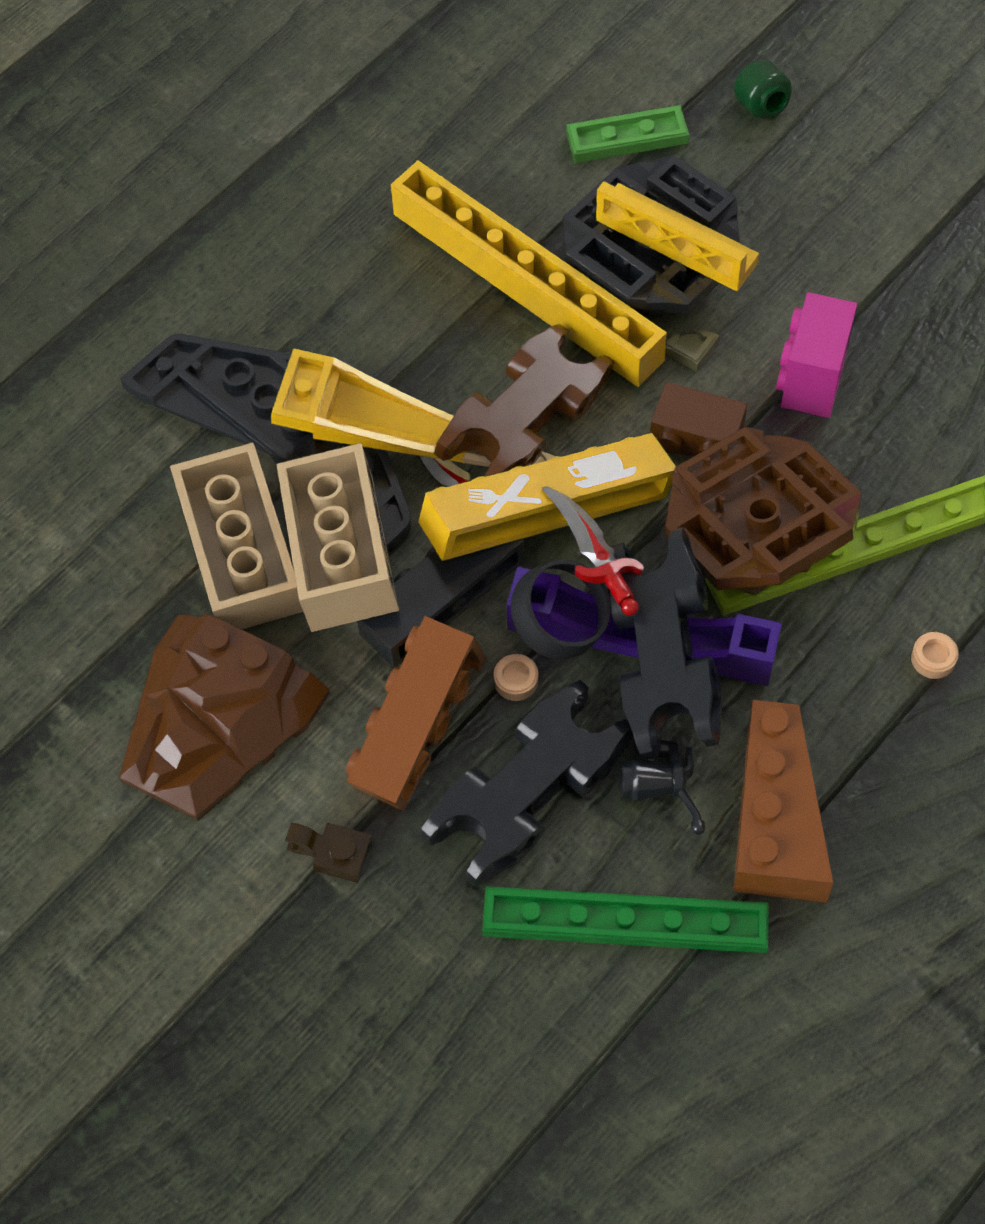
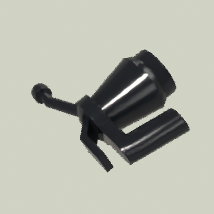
M634 739L635 754H639V751H638V748H637V745H636V742H635V739ZM661 739L659 757L667 758L668 764L636 758L630 762H620L619 784L621 799H632L637 802L671 794L672 798L681 797L693 817L691 822L692 832L696 835L704 833L705 822L701 819L700 812L685 790L687 780L693 775L694 769L692 747H686L685 768H683L679 758L677 742Z

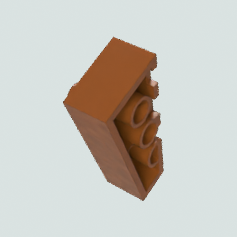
M424 616L420 627L414 626L410 631L405 643L407 654L401 667L396 666L391 671L385 686V691L388 692L381 709L376 707L371 713L366 725V732L369 734L361 750L357 748L352 753L346 767V773L349 774L346 782L355 790L402 811L405 810L431 762V753L427 752L430 743L437 745L443 740L450 727L451 714L448 712L452 704H462L470 690V686L467 684L471 668L480 671L486 660V656L474 636L427 616Z
M753 700L748 723L733 892L827 903L833 886V878L800 707L796 704Z

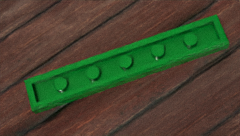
M486 886L482 934L483 937L767 953L769 903Z

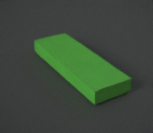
M681 105L566 124V134L574 163L689 144V132Z

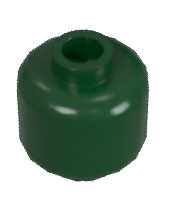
M758 60L745 66L739 73L735 81L734 93L736 99L754 117L766 119L778 115L787 107L791 98L792 85L790 79L772 62Z

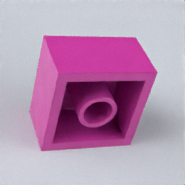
M807 292L803 308H794L789 329L791 333L789 340L785 341L780 361L781 369L776 386L777 390L783 391L781 408L830 418L849 346L857 307L856 302Z

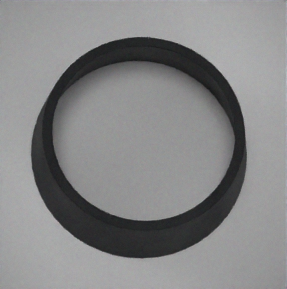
M554 560L528 571L516 584L511 598V615L520 637L534 651L552 659H571L587 652L605 631L610 619L611 602L604 583L593 584L583 581L593 594L598 608V626L593 637L581 642H565L551 636L538 623L531 605V591L536 578L545 569H559L575 575L576 566L580 565L589 568L573 560Z

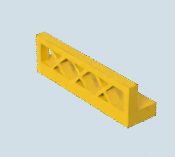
M603 181L597 189L596 221L737 292L759 262L760 253L620 183L614 187Z

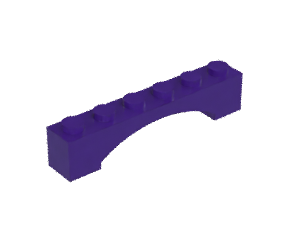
M517 567L506 605L508 630L517 632L511 615V598L514 588L521 577L531 569ZM541 572L536 578L531 591L532 610L541 627L551 636L565 642H581L593 637L598 626V608L594 596L562 581L560 575ZM610 614L605 631L591 648L639 658L635 627L621 631L618 630L613 621L612 614ZM737 614L736 618L726 619L688 618L694 659L712 656L719 676L769 686L782 623Z

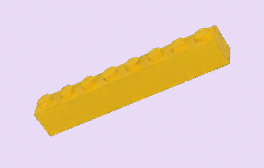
M417 160L391 184L393 211L396 217L550 326L561 324L567 328L569 332L566 337L594 357L598 358L599 356L606 355L614 361L612 369L635 386L639 387L665 361L667 332Z

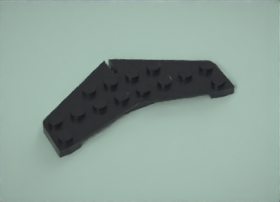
M175 334L166 338L120 378L123 388L136 399L241 443L249 444L254 442L255 449L269 454L276 465L351 446L350 444L313 439V433L271 424V413L291 357L290 353L186 334ZM363 447L373 478L387 552L389 553L409 534L411 530L410 511L387 450Z

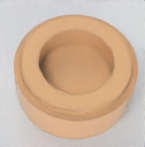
M929 632L920 636L915 642L911 661L916 671L921 675L931 679H940L948 676L954 670L959 655L958 647L949 636L939 632Z
M511 654L503 657L494 669V685L497 692L502 697L512 701H521L530 697L538 686V669L533 660L521 654Z

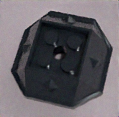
M675 155L657 158L656 162L636 163L614 169L563 216L566 263L631 308L643 309L653 316L666 313L688 314L719 282L596 221L597 189L603 181L614 187L620 183L740 243L736 197Z

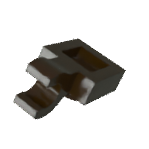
M291 823L285 841L289 842L287 846L288 851L315 857L313 862L314 871L358 883L372 837L371 834L331 823L326 824L323 835L307 826Z

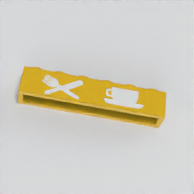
M653 433L638 437H627L612 444L590 447L578 453L562 457L556 456L544 462L525 467L518 466L506 472L487 477L480 476L471 481L449 487L436 488L425 493L418 523L441 560L444 561L569 526L555 503L543 491L545 486L568 496L594 519L667 498L672 486L674 468L676 466Z

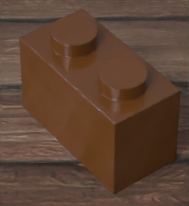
M665 382L651 421L650 433H653L666 453H680L694 457L744 428L748 403Z

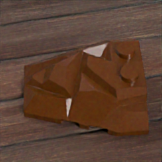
M204 614L200 618L193 615H178L154 650L120 772V780L168 806L199 820L242 784L241 777L259 762L263 765L275 757L273 751L293 735L297 738L308 729L330 694L329 688L313 674L296 666L293 657L286 651L210 614Z

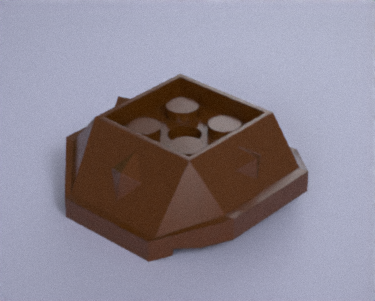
M745 426L674 468L672 492L665 523L666 536L668 538L670 531L681 528L687 533L703 576L717 590L736 589L756 596L772 585L781 584L798 573L808 572L814 563L854 539L862 505L861 491L808 442L786 436L764 435L762 430Z

